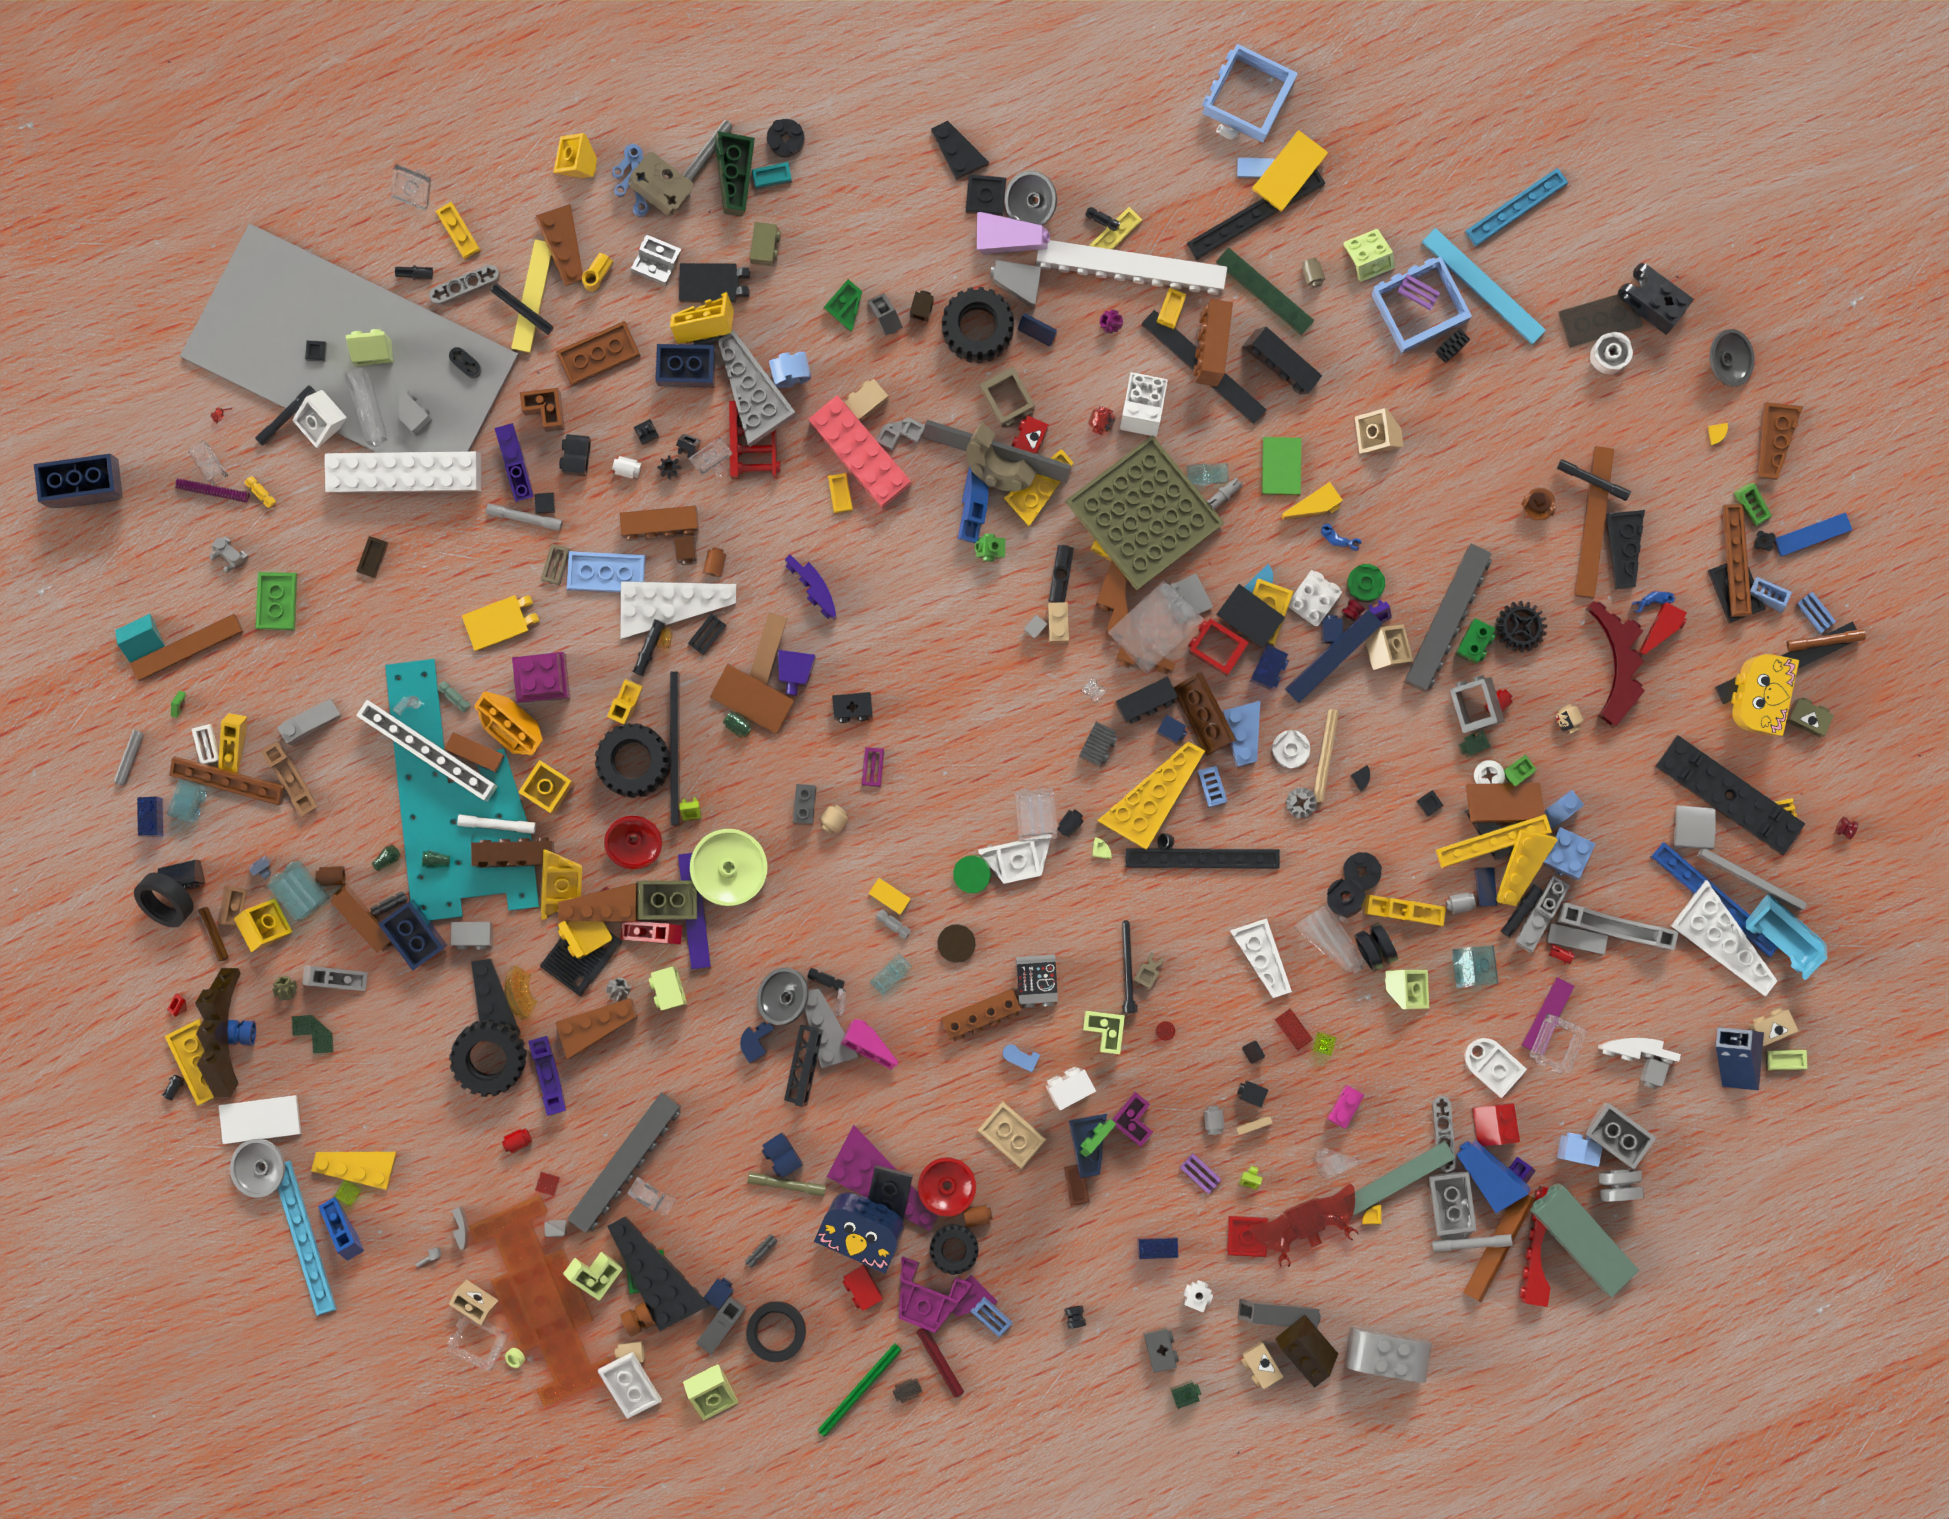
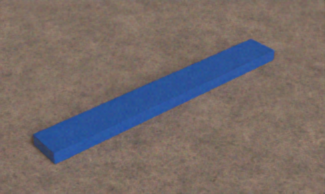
M1662 842L1650 856L1693 894L1707 880L1747 939L1768 958L1775 953L1778 947L1764 934H1754L1746 929V920L1750 915L1665 842Z

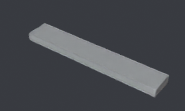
M1706 848L1699 850L1697 854L1703 860L1772 895L1774 898L1798 911L1805 910L1807 906L1806 902Z

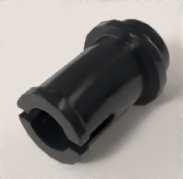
M173 1075V1077L169 1078L170 1082L162 1093L164 1098L173 1101L179 1088L184 1085V1079L178 1075Z

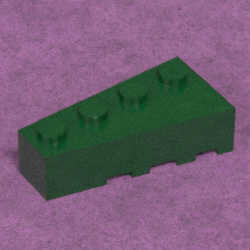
M717 131L714 138L723 213L742 217L746 211L755 138Z

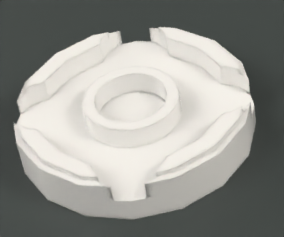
M1284 731L1274 740L1272 754L1276 762L1282 767L1297 768L1308 759L1310 743L1306 736L1299 731Z

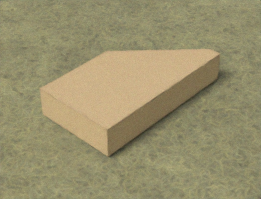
M1266 1116L1237 1127L1238 1135L1273 1124L1271 1117Z

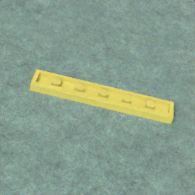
M535 239L522 303L539 315L552 255L545 241ZM521 314L518 315L511 349L531 353L536 326Z

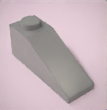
M329 699L294 716L277 728L286 743L293 746L338 718L341 714L333 701Z
M305 966L302 985L365 991L368 972Z

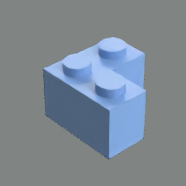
M1567 1132V1136L1561 1135L1557 1158L1599 1167L1602 1146L1587 1136L1586 1140L1582 1139L1583 1135Z

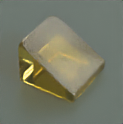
M663 628L656 645L657 648L670 649L673 633L671 628Z

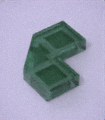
M313 1015L292 1016L293 1036L312 1034L313 1054L334 1052L333 1033Z

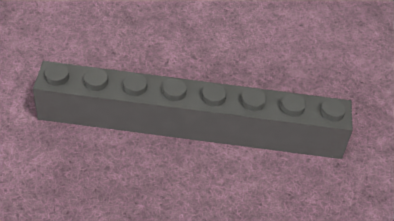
M1472 543L1467 547L1404 683L1423 692L1428 688H1432L1436 680L1433 676L1436 671H1440L1444 663L1441 661L1443 655H1447L1452 645L1449 642L1459 632L1460 628L1457 627L1459 621H1463L1468 613V610L1465 609L1468 603L1472 604L1476 596L1474 590L1476 586L1480 587L1484 579L1482 573L1484 569L1488 570L1492 559H1490L1492 553Z
M661 1092L567 1220L585 1233L596 1228L599 1224L597 1221L601 1214L604 1216L611 1207L609 1205L613 1198L616 1200L623 1190L620 1189L624 1183L628 1184L634 1176L632 1173L636 1167L640 1168L645 1162V1154L648 1151L652 1152L658 1144L656 1142L657 1138L660 1135L663 1137L670 1128L667 1126L671 1119L675 1121L680 1115L681 1111L679 1109L681 1105L665 1093Z

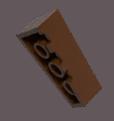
M547 837L537 838V841H530V838H520L518 842H511L510 839H499V842L480 840V842L471 843V866L476 868L543 866V850L555 853L554 842L549 841Z

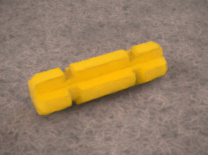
M253 476L248 477L244 484L249 489L251 488V491L261 502L264 501L263 504L267 508L273 507L276 504V500L269 496L270 494L260 483L257 484L258 481Z

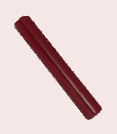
M924 1328L918 1329L916 1331L917 1335L955 1398L961 1396L964 1390L929 1330Z

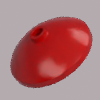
M625 816L617 819L609 826L604 838V847L608 857L618 866L627 869H641L651 865L660 855L662 836L657 826L650 820L640 816Z
M950 1157L936 1159L923 1169L919 1177V1197L924 1206L934 1214L940 1216L960 1214L970 1206L975 1197L976 1180L974 1174L964 1162ZM946 1182L951 1184V1188L949 1190H946L943 1187V1185Z

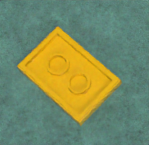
M1257 579L1253 594L1285 617L1294 591ZM1282 623L1267 643L1275 645Z

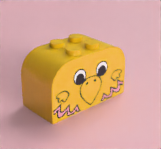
M1773 654L1754 656L1743 664L1740 674L1738 673L1736 676L1737 693H1733L1731 700L1733 704V719L1741 729L1773 737L1783 736L1799 660Z

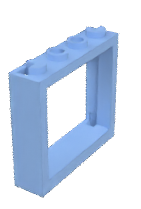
M1237 44L1234 50H1230L1226 57V60H1228L1227 64H1222L1218 72L1220 78L1218 81L1214 80L1210 88L1212 91L1211 95H1206L1202 104L1204 106L1203 114L1264 143L1298 73ZM1237 59L1285 82L1261 129L1213 106Z
M1442 257L1428 259L1420 267L1415 265L1407 270L1408 273L1404 275L1399 273L1393 276L1391 281L1384 283V281L1374 286L1375 289L1371 293L1401 354L1468 322L1472 317ZM1436 269L1459 315L1404 341L1381 295L1399 287L1407 274L1416 279Z

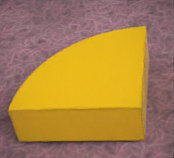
M1728 423L1707 427L1711 446L1719 443L1726 436Z
M1381 1204L1368 1208L1362 1217L1361 1224H1382Z

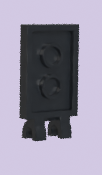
M680 263L679 301L705 302L711 299L712 302L722 298L721 294L726 292L731 302H736V297H750L748 286L739 287V278L750 279L749 268L737 269L736 263Z

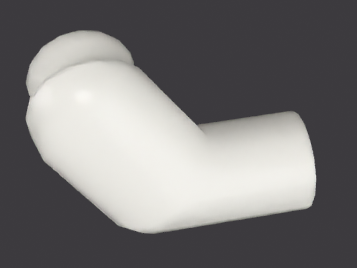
M1222 124L1216 130L1217 133L1229 140L1239 137V131L1233 128L1229 129Z

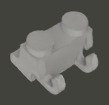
M224 536L223 538L215 539L211 549L213 551L216 550L214 554L211 553L209 558L212 561L219 555L230 564L228 567L225 566L223 568L228 573L236 566L239 567L249 556L244 551L239 553L229 545L231 540Z

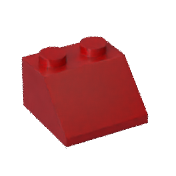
M1514 1103L1472 1108L1476 1139L1482 1146L1520 1142Z

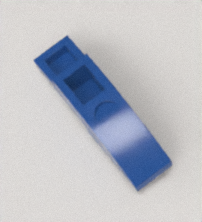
M970 466L962 498L964 508L957 539L975 544L979 538L981 525L985 523L989 486L972 472Z

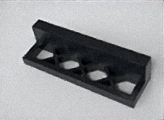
M800 1025L784 1098V1101L795 1103V1106L804 1107L808 1105L823 1034L822 1029L806 1025ZM804 1030L810 1031L808 1043L803 1038ZM805 1048L806 1054L804 1062H802L799 1053ZM801 1067L802 1073L800 1081H798L795 1072ZM798 1086L796 1098L790 1097L792 1089Z

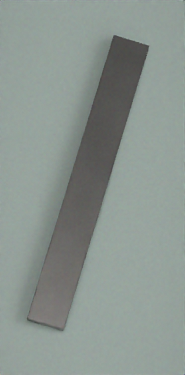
M927 420L923 438L966 451L973 434ZM992 441L993 450L1002 459L1010 462H1018L1024 459L1037 471L1036 474L1067 483L1071 465Z

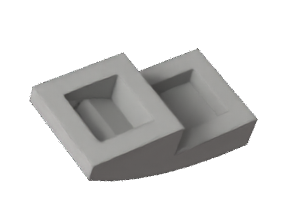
M462 1206L452 1210L460 1228L453 1231L460 1250L468 1246L469 1234L467 1219Z

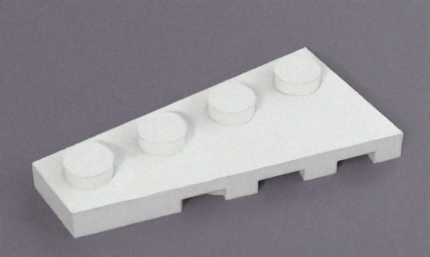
M1267 918L1230 930L1272 998L1292 992Z

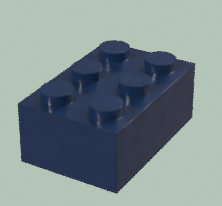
M657 344V385L665 387L715 388L716 350L714 345Z
M414 899L378 924L412 971L448 946Z

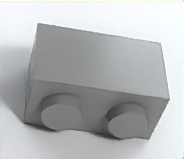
M451 922V946H456V950H468V946H476V950H487V946H493V923Z

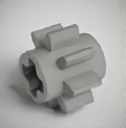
M616 978L614 981L610 979L605 992L609 993L611 1000L619 1002L622 999H627L631 987L627 986L628 983L623 978Z

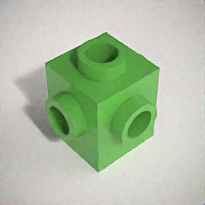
M984 534V537L978 538V541L975 543L976 558H983L984 562H994L997 559L1004 558L1006 538L995 537V534Z

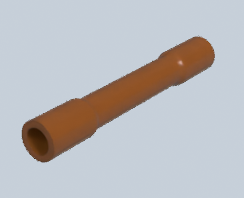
M1864 629L1827 636L1787 640L1786 646L1788 652L1824 645L1864 641L1866 635Z

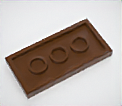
M1202 672L1173 687L1178 696L1177 699L1206 756L1236 741Z

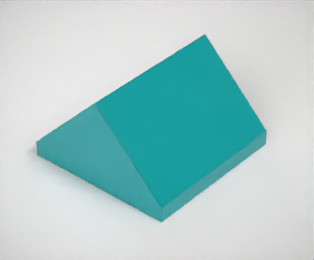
M151 614L115 630L117 645L130 663L165 647Z

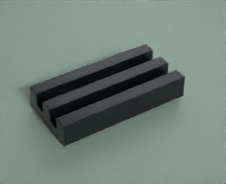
M711 613L688 644L704 655L727 625ZM712 620H714V623L710 626V628L707 630V632L703 635V637H702V638L699 640V642L695 645V644H694L695 641L699 638V636H700V635L702 634V632L706 629V627L710 624V622H711ZM719 624V629L711 637V639L704 646V648L701 649L700 646L711 634L714 628Z

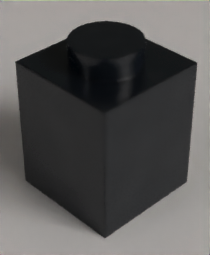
M1246 1080L1244 1084L1240 1083L1237 1090L1239 1099L1260 1108L1268 1093V1089Z

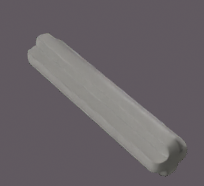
M132 731L114 778V782L119 785H125L143 738L142 732Z

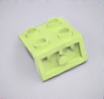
M1378 229L1344 242L1345 249L1356 265L1357 278L1360 282L1395 268L1393 251Z

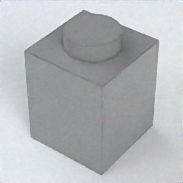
M1646 1058L1640 1081L1645 1082L1644 1086L1656 1089V1086L1662 1087L1669 1064Z

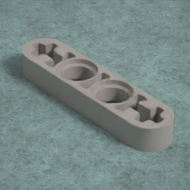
M494 265L484 266L432 288L429 297L435 305L446 304L496 283L500 278V272ZM489 270L496 272L493 274V278L487 276ZM482 273L485 282H482V279L479 276V274ZM471 277L478 278L479 281L476 286L468 284ZM454 284L461 286L459 293L451 292V287ZM445 288H447V291L450 294L449 297L447 296V294H443L446 293V291L444 290ZM437 292L443 294L440 300L434 298Z
M1437 1096L1432 1101L1435 1145L1440 1144L1442 1138L1449 1139V1148L1455 1157L1451 1103L1447 1097ZM1440 1099L1446 1102V1106L1443 1107V1113L1448 1112V1116H1437V1113H1441L1440 1107L1436 1106ZM1442 1118L1448 1121V1127L1444 1130L1438 1127V1121ZM1456 1157L1451 1160L1452 1163L1448 1165L1447 1169L1444 1165L1439 1167V1169L1444 1172L1452 1171L1456 1166Z

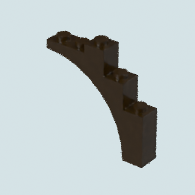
M221 968L211 987L203 989L195 1002L203 1018V1022L196 1035L204 1048L197 1066L214 1097H232L239 1084L232 1067L228 1046L229 1009L235 985L241 974L238 968Z

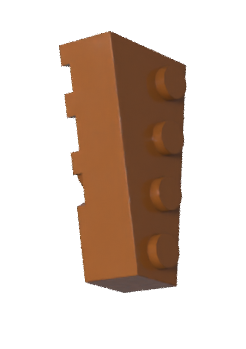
M629 998L557 1021L556 1026L566 1059H571L599 1040L636 1019L638 1015L633 999Z

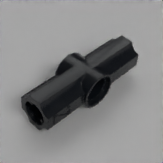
M1058 545L1048 602L1063 603L1066 600L1074 552L1073 547ZM1062 570L1067 576L1064 579H1059L1056 573Z

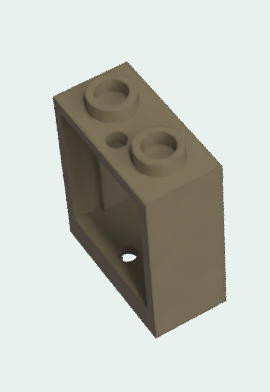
M1013 366L980 384V390L1001 427L1005 425L1010 427L1017 422L1016 419L1022 416L1026 418L1033 414L1035 405ZM1014 379L1027 405L1003 417L989 391Z

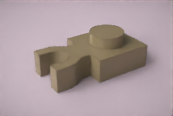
M1152 952L1148 957V964L1142 963L1133 979L1151 989L1160 973L1156 968L1164 961L1163 958H1160L1158 963H1154L1152 961L1154 953Z

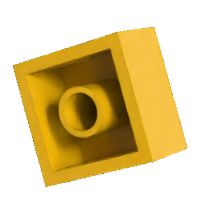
M539 760L518 793L554 815L575 782Z

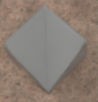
M1035 615L1024 628V632L1035 638L1047 627V623L1038 615Z
M566 1220L545 1221L546 1237L566 1236Z

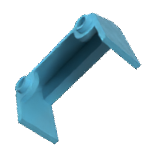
M1767 894L1746 920V929L1754 934H1764L1790 957L1792 968L1798 973L1802 972V978L1805 980L1827 959L1826 943L1770 894Z

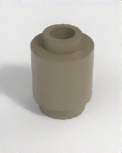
M1317 258L1304 261L1302 263V270L1307 285L1312 286V288L1321 286L1325 276L1320 262L1317 261Z

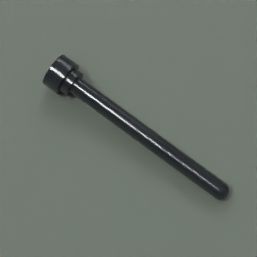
M1124 920L1122 922L1126 1001L1122 1005V1013L1138 1012V1004L1133 1001L1130 922Z

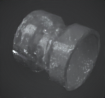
M1092 677L1081 692L1084 695H1091V700L1096 704L1108 689L1105 686L1099 687L1098 681Z

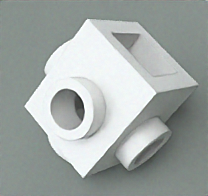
M1198 1280L1197 1283L1192 1282L1191 1285H1187L1183 1295L1186 1296L1184 1305L1204 1312L1206 1305L1209 1306L1213 1298V1294H1210L1212 1290L1208 1288L1209 1284ZM1200 1292L1201 1296L1196 1298V1293Z

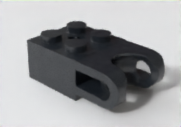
M1640 263L1633 271V277L1640 283V287L1626 283L1618 290V296L1634 308L1639 316L1667 335L1694 298L1647 264Z

